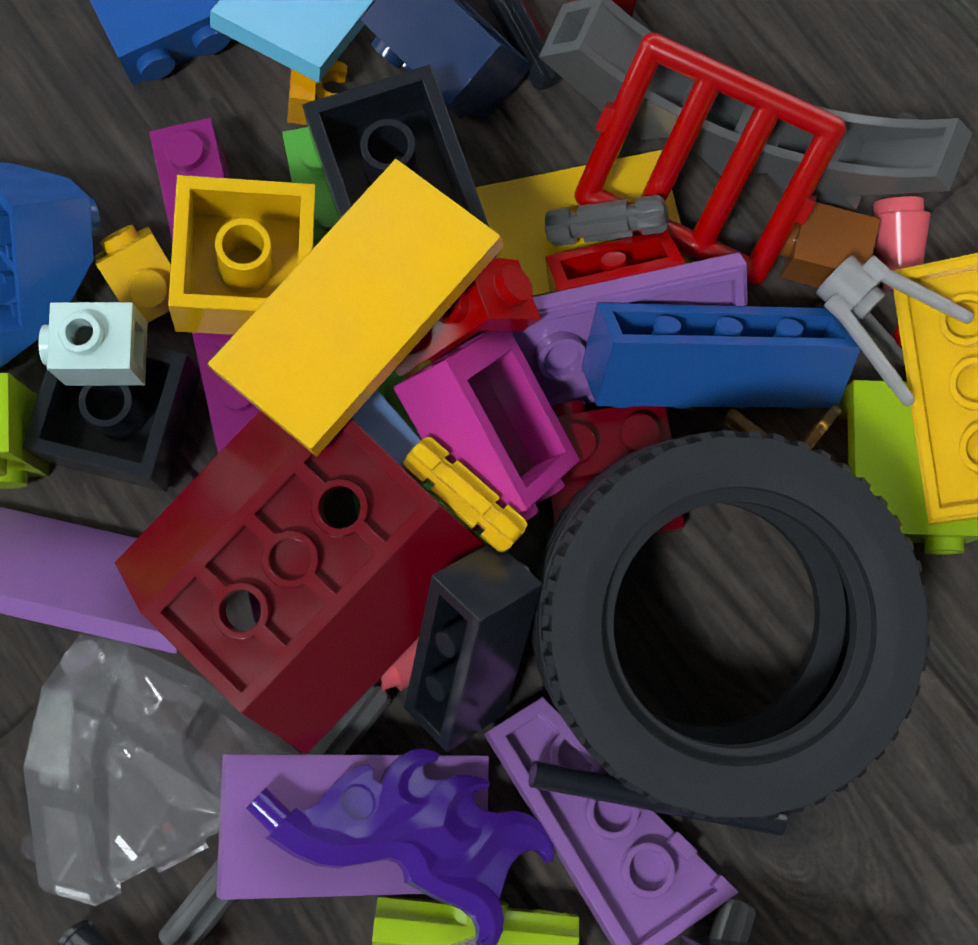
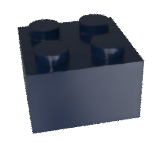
M376 0L360 19L377 35L371 43L372 47L396 68L400 69L404 66L410 71L431 64L446 108L460 119L468 113L486 121L533 66L465 0Z

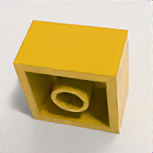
M177 175L168 303L176 332L234 335L313 249L315 184Z

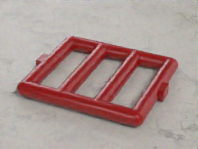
M648 33L642 38L614 103L607 101L595 127L601 133L575 189V201L581 206L625 199L603 189L659 64L695 82L641 197L659 195L666 202L718 92L754 108L694 230L670 219L668 220L667 230L679 252L702 261L738 253L739 251L716 240L778 119L814 135L751 255L748 256L740 252L747 264V283L759 285L766 280L796 223L804 225L814 208L817 197L812 194L846 133V124L839 116L659 33ZM635 230L636 232L642 234L641 230Z

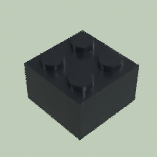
M147 345L145 385L66 386L50 371L46 370L22 448L48 464L167 493L201 372L187 354Z

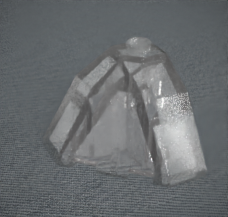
M79 634L42 686L23 766L39 886L47 893L97 906L122 893L120 883L152 866L161 873L208 848L206 838L219 832L223 754L299 753L281 738L241 714L216 688L200 676L134 644Z

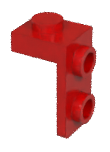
M493 258L395 368L399 376L413 375L479 331H524L541 320L532 297L531 282L522 270L519 260Z

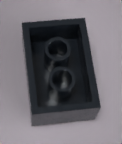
M431 64L302 104L310 137L339 220L386 168L397 159L489 227Z

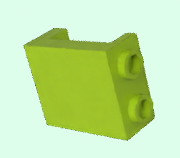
M853 380L845 388L838 405V419H848V464L852 468V475L857 478L864 477L871 485L870 491L875 496H882L887 501V509L892 515H897L902 523L900 530L904 537H909L912 543H924V553L935 555L964 553V544L978 540V519L935 526L928 524L911 406L903 405L885 381ZM903 381L908 388L907 381Z

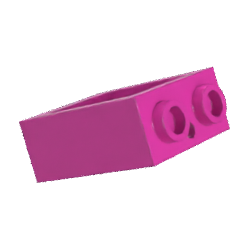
M486 331L453 348L393 387L421 439L431 437L450 453L446 460L452 465L457 460L500 497L496 503L502 509L509 505L526 521L538 513L539 510L536 503L553 496L565 487L561 478L580 461L511 331ZM477 524L472 531L475 532L483 528Z

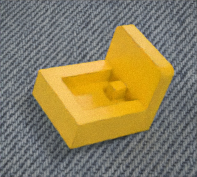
M131 224L104 238L100 242L104 251L95 256V261L119 302H132L148 323L170 311L168 303L171 264L149 226L137 232Z

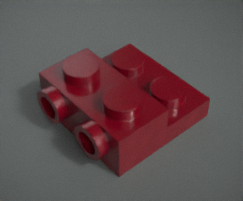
M570 401L551 406L580 459L561 478L565 487L548 498L553 527L559 519L558 516L562 509L567 508L572 501L571 498L577 492H580L593 476L599 475L607 466L616 463L633 452L672 439L666 407L631 406L628 408H615L611 406V408L587 411L584 401ZM680 515L674 518L652 536L681 531L685 528L683 516Z

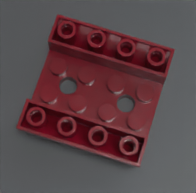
M259 411L114 563L140 613L241 714L307 754L419 638L431 576L487 544L452 510L444 507L353 418L345 424L316 457L262 411ZM348 487L359 498L360 514L351 526L338 529L326 520L323 506L329 493L337 488ZM239 590L249 591L260 602V620L249 631L235 628L229 622L226 614L228 600Z

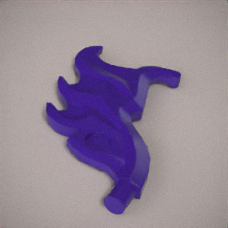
M427 749L411 750L395 759L385 770L380 783L372 778L375 771L369 764L357 767L339 777L314 806L303 811L294 808L290 812L267 788L246 807L270 832L266 837L267 840L291 856L314 866L339 869L382 860L395 862L403 872L405 884L434 899L462 910L472 919L476 937L471 945H497L503 932L504 922L499 898L506 875L513 861L523 852L532 850L539 854L545 863L554 861L553 842L539 820L529 814L518 811L503 813L483 811L475 805L473 792L488 788L489 781L473 775H456L444 780H433L424 777L423 766L436 762L439 758L438 752Z

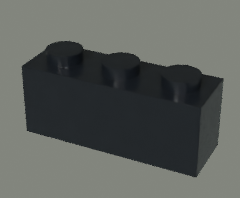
M490 544L485 545L431 576L404 709L446 752L505 715L543 585L525 564L517 561L507 551H497Z

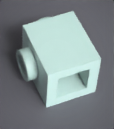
M132 302L50 303L49 325H42L39 332V354L41 361L44 365H47V370L66 386L145 385L148 322Z

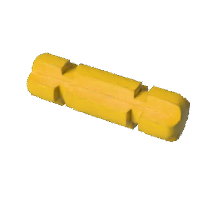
M425 437L420 440L406 456L403 462L404 469L421 484L426 480L432 483L434 486L430 492L472 529L477 524L485 531L480 536L499 552H505L510 549L525 532L527 527L526 520L509 505L502 509L496 503L500 497L457 460L452 465L446 460L450 453L431 437Z

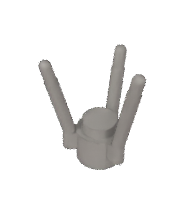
M851 255L824 281L816 294L826 302L824 307L842 323L901 403L905 406H911L915 401L913 394L870 337L871 335L898 364L905 366L902 348L870 313L886 296L877 286L880 282H883L965 324L971 323L974 315L971 311L953 303V301L890 270L875 255L864 265Z

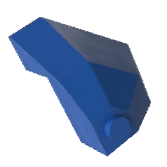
M0 162V368L39 339L42 325H49L50 303H71L94 259L92 236H97L100 232V216L94 199L90 198L70 178L14 163Z

